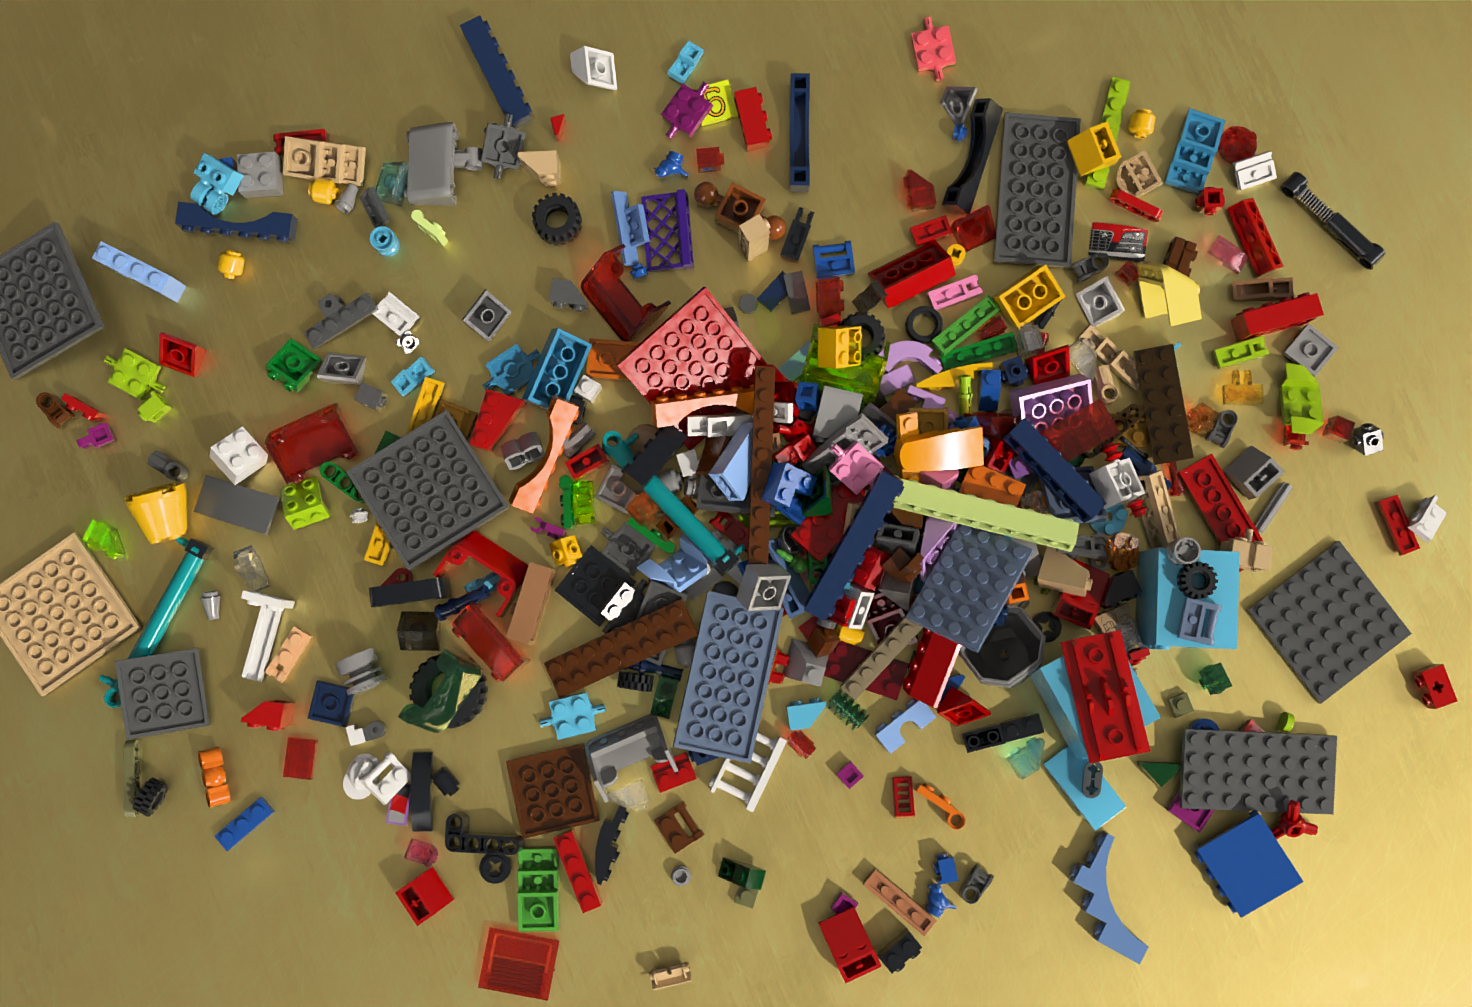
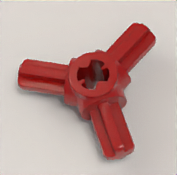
M1290 800L1287 805V812L1281 814L1278 822L1280 825L1270 830L1276 840L1285 834L1293 838L1303 833L1317 835L1318 826L1308 823L1302 818L1299 813L1300 803L1298 801Z

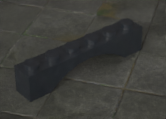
M991 98L975 99L970 115L971 143L968 158L958 178L947 187L942 203L944 207L954 214H970L1003 111V108Z

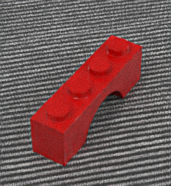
M573 828L556 835L553 840L582 913L600 907L603 900L585 863L581 844L575 829Z

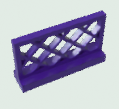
M681 189L673 193L642 196L641 200L644 207L648 235L649 231L651 232L649 240L651 241L654 236L661 240V243L655 250L650 246V242L645 243L647 271L694 268L688 193L685 189ZM675 198V205L671 210L663 205L667 199ZM654 200L658 203V206L653 212H650L647 209L646 201ZM661 207L668 211L663 220L655 216ZM671 215L677 218V223L672 229L665 224ZM653 217L660 222L654 231L648 227V223ZM663 225L670 230L664 239L656 234ZM673 233L678 236V242L674 247L666 242ZM664 244L672 249L665 258L658 253ZM674 252L680 255V263L672 264L668 259ZM656 254L663 259L659 266L651 265V260Z

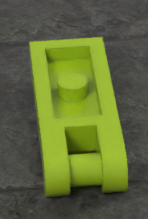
M1264 336L1213 350L1217 368L1221 369L1269 355L1268 348L1266 349L1264 344ZM1253 345L1257 346V352H1255Z

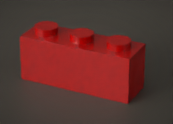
M756 87L735 91L734 100L747 152L769 147L772 134L770 128H766L765 122H768L766 111H762L761 104H763L761 92L758 93Z

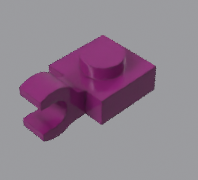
M104 422L88 429V436L76 440L79 448L86 449L92 445L95 448H99L115 441V438L108 423Z
M537 517L534 520L540 523V527L537 529L530 528L536 533L545 530L548 532L547 536L556 540L559 537L564 538L567 532Z

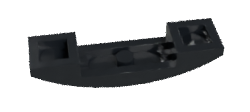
M413 752L410 790L413 832L433 831V752Z

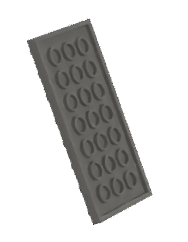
M1005 112L994 262L1035 266L1046 264L1047 267L1059 268L1071 267L1077 167L1069 150L1067 140L1080 134L1081 118Z
M1183 728L1179 807L1186 809L1257 810L1259 812L1285 813L1287 812V805L1290 800H1294L1300 803L1299 813L1334 815L1337 736Z

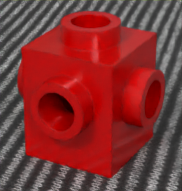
M1205 187L1195 197V207H1198V213H1204L1205 216L1216 215L1225 204L1223 188Z

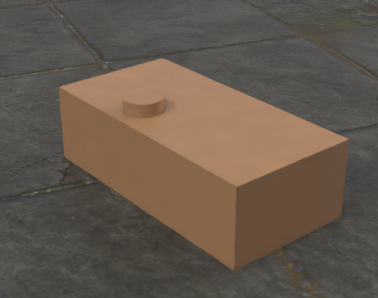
M532 562L529 563L518 601L513 603L510 614L513 616L506 638L528 645L534 644L557 570Z

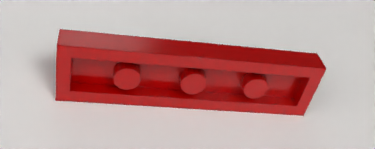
M1254 198L1241 200L1228 207V213L1256 276L1260 277L1284 267Z

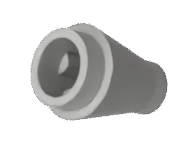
M348 184L335 200V207L339 211L349 214L353 210L359 190L358 187Z
M218 591L203 592L202 598H200L207 615V620L219 618L221 595H218Z

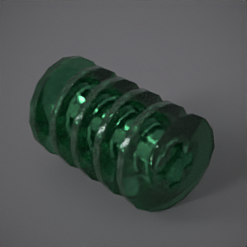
M839 688L828 700L830 703L828 710L836 708L834 715L841 713L839 720L847 718L845 725L847 726L852 723L851 731H854L863 724L870 714L864 716L866 713L865 709L858 711L860 704L852 706L854 699L847 700L848 694L841 695L842 689Z

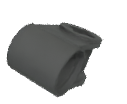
M1100 252L1071 264L1070 269H1073L1077 277V283H1081L1101 273L1108 266L1109 258L1106 254ZM1095 259L1101 260L1102 263H1103V266H1102V267L1096 266L1094 260H1095Z
M1232 410L1218 413L1205 436V440H1211L1219 444L1221 448H1225L1237 423V414ZM1224 414L1229 417L1230 421L1228 424L1223 421Z
M976 864L960 887V897L969 904L976 903L991 884L994 875L987 874L980 869V865ZM973 889V897L967 899L965 896L966 891Z

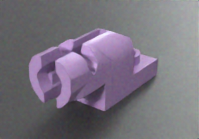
M912 385L908 387L906 394L917 403L923 402L921 408L944 409L943 406L946 399ZM948 409V428L953 420L960 416Z

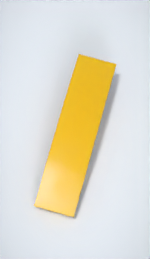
M978 363L952 368L935 374L917 383L914 387L922 390L953 389L955 382H959V375H971L972 381L974 374L979 373L981 370H993V363Z

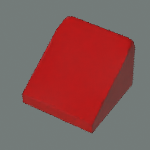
M564 114L551 117L550 119L556 140L561 141L566 123Z

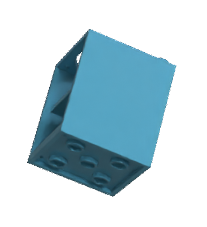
M1155 548L1137 552V581L1142 592L1137 593L1138 597L1136 598L1135 644L1141 645V647L1146 646L1149 649L1170 650V646L1237 649L1240 552L1201 550L1199 558L1195 561L1209 564L1208 566L1213 567V572H1216L1218 575L1215 576V579H1218V583L1215 584L1217 588L1213 590L1214 593L1206 598L1195 599L1222 606L1221 612H1218L1213 635L1215 640L1214 646L1177 638L1184 600L1189 598V596L1183 595V591L1180 592L1179 588L1181 587L1177 585V581H1179L1177 575L1181 573L1179 571L1185 565L1173 564L1167 558L1166 548ZM1196 572L1190 578L1193 587L1201 588L1204 585L1205 580L1202 574ZM1208 609L1205 612L1201 637H1205L1210 613Z
M1062 656L1036 670L1030 678L1075 759L1081 758L1084 760L1088 759L1064 657ZM1129 663L1144 726H1147L1161 717Z

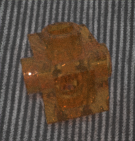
M1203 402L1196 405L1186 415L1189 431L1197 435L1210 432L1215 425L1213 421L1217 417L1218 412Z

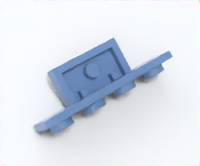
M612 191L611 197L623 264L625 266L639 265L636 247L650 242L644 207L642 204H636L629 208L627 193Z

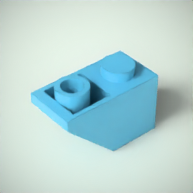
M821 698L809 699L810 703L802 704L801 700L790 702V706H786L789 729L810 728L826 707V701H821Z

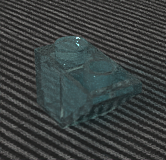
M1033 737L1026 742L1027 745L1023 748L1017 747L1009 752L1010 756L1007 757V760L1018 778L1023 780L1039 770L1045 745L1043 738Z

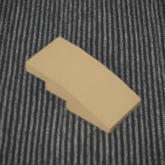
M285 136L283 175L311 180L323 178L332 180L334 183L363 186L366 147Z

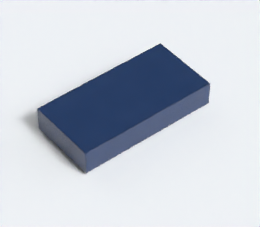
M783 271L757 298L770 312L787 296L783 275L786 273Z

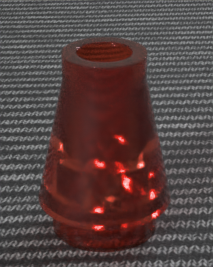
M999 315L998 317L994 316L977 332L982 340H986L1004 333L1007 326Z

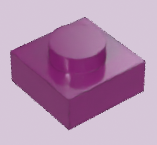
M851 761L836 773L849 789L864 777Z
M841 891L830 908L835 913H839L852 906L856 908L858 902Z

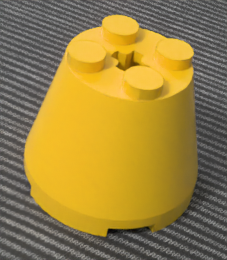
M181 482L179 485L170 483L141 491L139 494L132 493L124 497L127 508L150 544L161 542L162 539L169 537V540L186 534L187 493L184 482Z

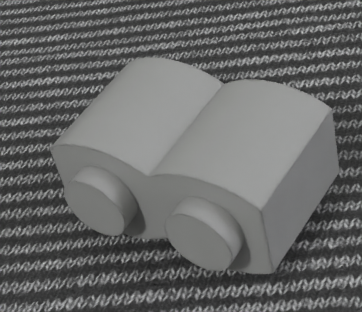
M536 432L526 433L519 439L505 442L500 447L509 470L519 469L527 462H535L545 456L541 441Z

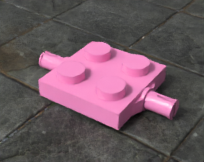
M856 440L844 450L836 443L830 447V450L837 455V458L829 467V471L856 495L865 486H871L880 468H884L883 464Z

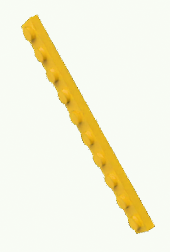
M425 377L406 435L433 419L445 385L444 382ZM376 522L364 560L384 566L391 542L378 522Z

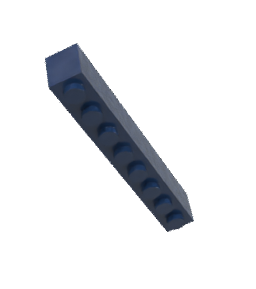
M880 468L804 604L805 611L826 621L828 616L831 617L836 609L835 603L837 600H841L846 590L844 587L847 582L851 583L855 576L853 571L857 565L860 566L865 558V555H863L867 548L870 549L875 540L873 538L874 534L882 529L885 522L883 518L886 513L890 514L892 511L895 497L901 495L904 489L902 479Z

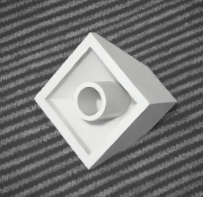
M583 46L570 53L572 72L585 84L614 91L617 90L613 53Z

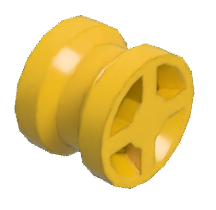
M959 244L951 245L946 251L952 258L953 266H958L965 258V249Z

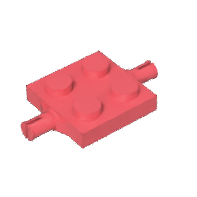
M926 17L923 19L925 29L920 32L911 33L918 71L934 70L936 81H939V76L941 81L944 79L942 68L956 64L949 25L938 28L933 27L931 17H928V22Z

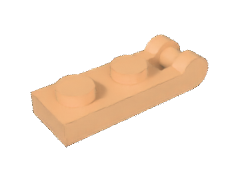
M294 626L273 661L266 668L265 673L269 676L273 675L277 678V681L283 683L312 636ZM279 664L284 666L282 671L277 669Z

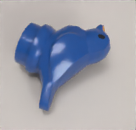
M669 151L666 159L662 160L657 168H653L655 175L662 178L667 175L680 174L688 178L689 174L681 167L684 156Z
M932 883L928 885L929 893L927 898L929 903L926 905L928 906L926 909L928 913L940 918L944 914L945 909L957 908V906L949 903L939 884Z

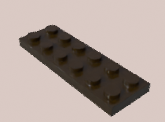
M1173 344L1133 351L1153 464L1158 465L1194 458Z

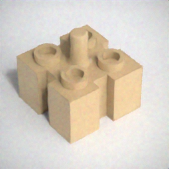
M1246 528L1244 538H1229L1228 541L1221 542L1220 551L1240 552V569L1253 572L1269 571L1273 547L1266 546L1267 543L1263 541L1252 542L1253 529Z

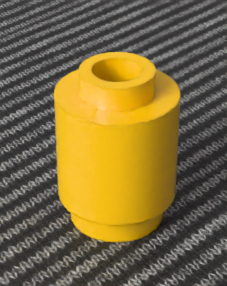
M838 624L835 632L840 641L852 645H860L865 630L842 627Z

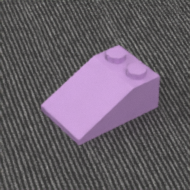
M929 516L926 518L920 553L924 557L920 563L922 566L920 581L924 582L930 575L955 532L957 523Z

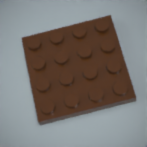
M583 743L506 761L523 839L600 821Z

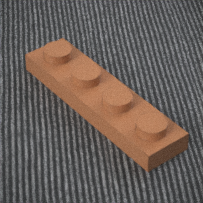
M874 869L863 882L867 889L923 936L936 923L935 918L878 870Z

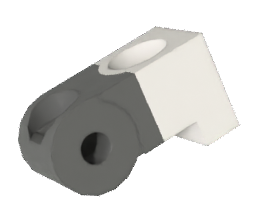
M373 721L367 727L358 729L357 724L346 727L350 745L353 746L384 736L387 732L386 724L383 721Z

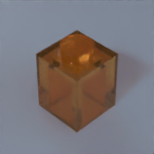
M642 492L629 503L626 511L642 527L645 523L651 524L657 518L656 513L660 508L645 492Z

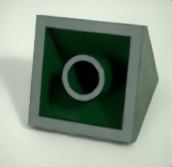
M825 465L813 475L817 479L812 495L802 496V516L804 517L833 515V483L829 466Z

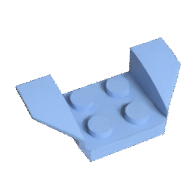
M684 534L680 537L679 551L659 565L649 558L639 565L637 569L650 579L662 581L676 591L682 592L707 574V557Z

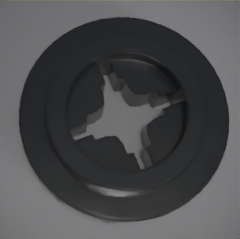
M1040 612L1032 618L1041 631L1043 627L1039 623L1046 624L1049 622L1048 627L1052 632L1047 630L1043 632L1046 636L1045 643L1052 642L1059 637L1062 630L1061 621L1051 612Z
M486 854L479 865L482 878L492 884L503 882L511 872V863L506 855ZM491 862L494 864L502 862L499 866L500 872L495 870L489 873L492 868Z

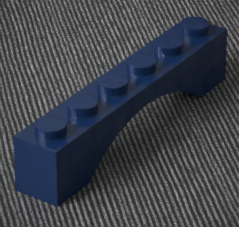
M791 73L789 192H808L810 186V73Z
M178 202L175 224L182 231L193 233L196 230L206 235H212V232L225 237H231V234L244 239H250L251 236L257 237V239L262 241H269L270 238L276 239L277 242L288 243V241H295L298 219L293 214L272 212L256 221L232 223L213 217L196 203Z

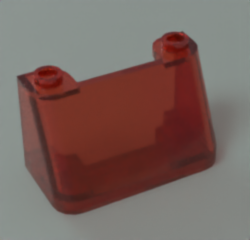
M338 403L326 406L271 431L264 443L287 484L301 481L306 471L339 456L351 459L359 451Z

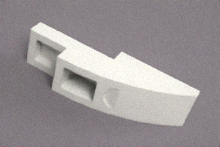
M747 412L724 413L723 415L687 416V436H734L742 423L753 422V415Z

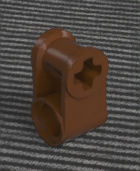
M43 392L37 396V406L57 429H61L62 424L75 417L74 413L66 407L57 395ZM48 398H51V404L47 406L46 401Z

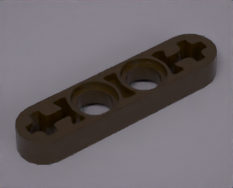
M1131 404L1124 408L1082 444L1080 448L1082 456L1091 459L1104 450L1103 446L1114 442L1142 417L1143 411L1141 407L1137 404ZM1132 410H1135V416H1132L1127 420L1125 417L1128 416ZM1116 420L1123 423L1122 430L1115 429L1114 422ZM1101 432L1108 434V442L1105 443L1100 440ZM1093 444H1098L1092 452L1088 453L1086 451Z

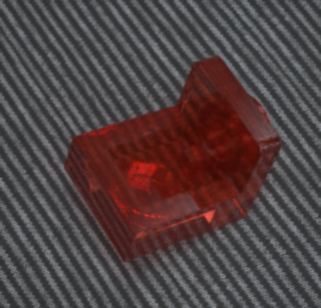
M1284 425L1283 446L1290 447V450H1302L1303 447L1309 446V441H1305L1306 434L1292 433L1291 425Z

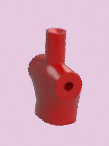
M796 420L790 427L777 425L776 432L783 433V437L787 442H792L805 434H809L811 437L814 430L812 424L801 420Z

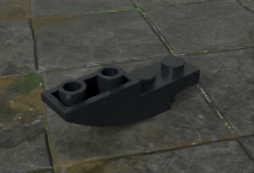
M1039 713L971 730L962 733L967 753L1005 744L1009 741L1044 733Z
M622 803L619 805L613 821L605 818L598 836L595 851V874L597 884L599 885L602 884L603 880L607 882L612 870H609L611 862L616 863L620 854L617 851L618 845L612 843V841H617L621 832L618 830L621 822L625 823L629 812L626 811L628 806Z

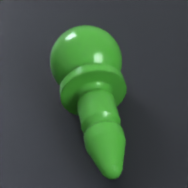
M776 549L777 554L786 560L788 566L792 567L795 572L803 573L807 570L808 563L804 558H798L796 554L792 556L785 550Z

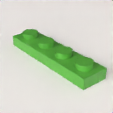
M989 295L936 336L931 341V344L944 357L1000 312L1001 308Z

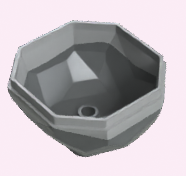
M1008 605V617H1005V625L992 627L978 653L961 645L958 654L980 683L997 688L1011 689L1024 682L1041 667L1046 636L1022 607ZM1003 652L1007 653L1006 657H1001L1000 655Z

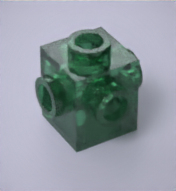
M1221 662L1215 665H1208L1199 671L1202 677L1198 679L1203 690L1207 689L1210 695L1220 694L1232 686Z

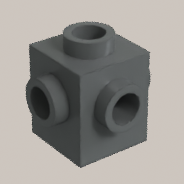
M1365 423L1361 427L1353 429L1354 436L1352 441L1355 450L1364 456L1383 451L1382 440L1384 439V434L1380 428L1371 423Z

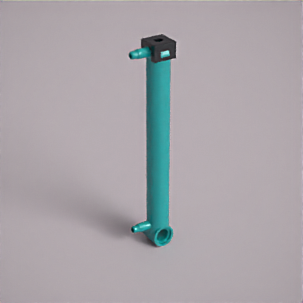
M609 431L603 437L602 450L624 468L627 463L632 464L634 462L632 459L635 453L629 446L639 436L637 433H634L623 441L622 436L618 432ZM614 441L617 445L610 446L607 442ZM657 476L643 489L645 493L714 564L713 568L722 577L737 564L738 556L745 549L743 544L736 547L733 551L727 550Z
M182 537L176 538V542L186 547L185 551L187 552L127 659L153 655L202 564L212 554L213 547L198 539L191 538L189 541ZM100 675L99 680L111 687L104 695L106 705L112 708L122 707L121 699L119 702L115 700L116 693H119L117 678L114 680L108 676Z

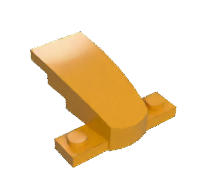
M917 412L896 414L897 439L894 455L899 466V476L901 479L916 480L921 483L920 471L953 470L984 465L983 431L981 426L964 429L957 427L944 431L934 430L918 434Z

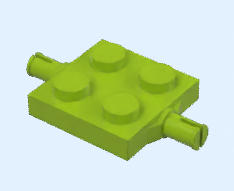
M128 348L124 349L118 360L109 355L104 360L105 363L114 367L107 382L140 400H144L152 388L160 393H163L164 390L162 389L166 388V386L156 382L161 366Z

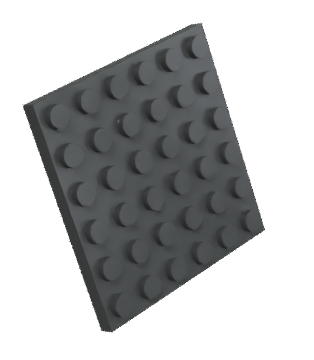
M51 223L0 255V354L11 379L22 377L105 327L60 223Z
M447 410L346 471L409 571L510 508Z
M1340 541L1333 543L1247 609L1250 616L1319 704L1331 697L1412 634Z

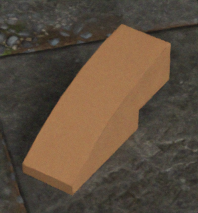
M1293 277L1232 281L1233 301H1274L1287 297L1294 298Z

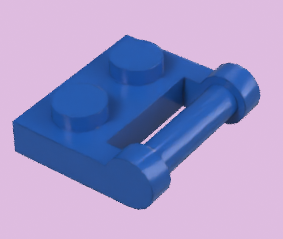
M851 240L841 244L813 245L817 279L855 274ZM846 251V255L820 257L822 253Z

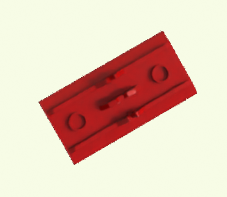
M1121 630L1060 642L1089 764L1151 752Z

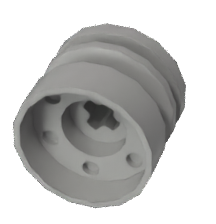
M374 648L361 651L335 663L339 676H350L343 683V686L353 684V687L346 690L347 695L363 693L378 686V684L387 679L385 674L375 675L383 670L382 667L372 668L371 666L379 660Z

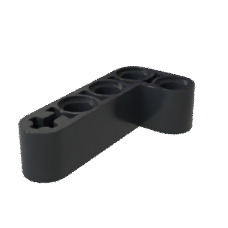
M432 578L369 588L371 608L450 598L449 578Z
M464 812L451 814L446 819L445 846L451 852L514 855L525 847V840L521 835L469 832V817ZM455 817L460 819V826L455 824ZM454 837L459 839V846L454 844ZM473 838L478 840V848L473 845ZM492 839L498 842L497 849L492 846ZM513 842L517 847L515 848L513 845L506 846V844Z

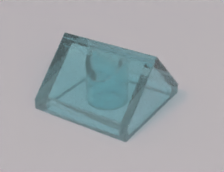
M406 162L383 163L375 190L382 202L402 207L405 197L404 189L408 186V164Z

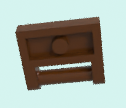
M684 801L654 819L674 854L705 835L702 829L699 830L688 813ZM675 813H680L693 835L687 836L675 817Z

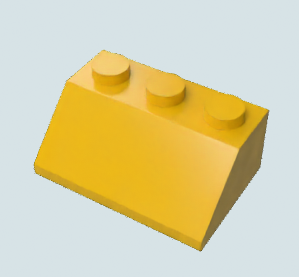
M1045 264L1036 266L992 298L1001 308V313L1017 329H1020L1065 298V295Z

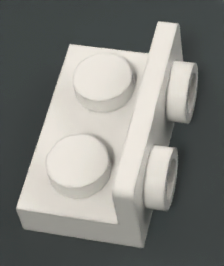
M1436 495L1430 498L1426 497L1419 503L1418 506L1420 508L1412 515V521L1408 527L1425 542L1433 538L1447 514L1435 504L1438 499Z

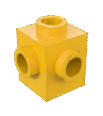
M575 535L561 538L549 544L556 566L562 564L565 567L576 564L575 560L582 557Z

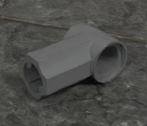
M155 450L148 457L147 464L164 474L167 478L178 482L185 481L188 478L189 471L186 466L177 463L160 451ZM178 468L179 473L175 476L174 471Z

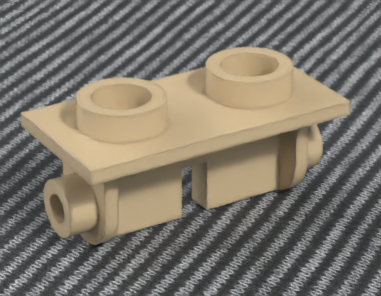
M682 962L680 965L659 970L653 969V972H649L653 990L692 981L689 963L684 964Z

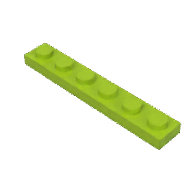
M1112 77L1100 124L1108 122L1116 142L1131 81ZM1110 166L1087 174L1084 186L1103 190Z

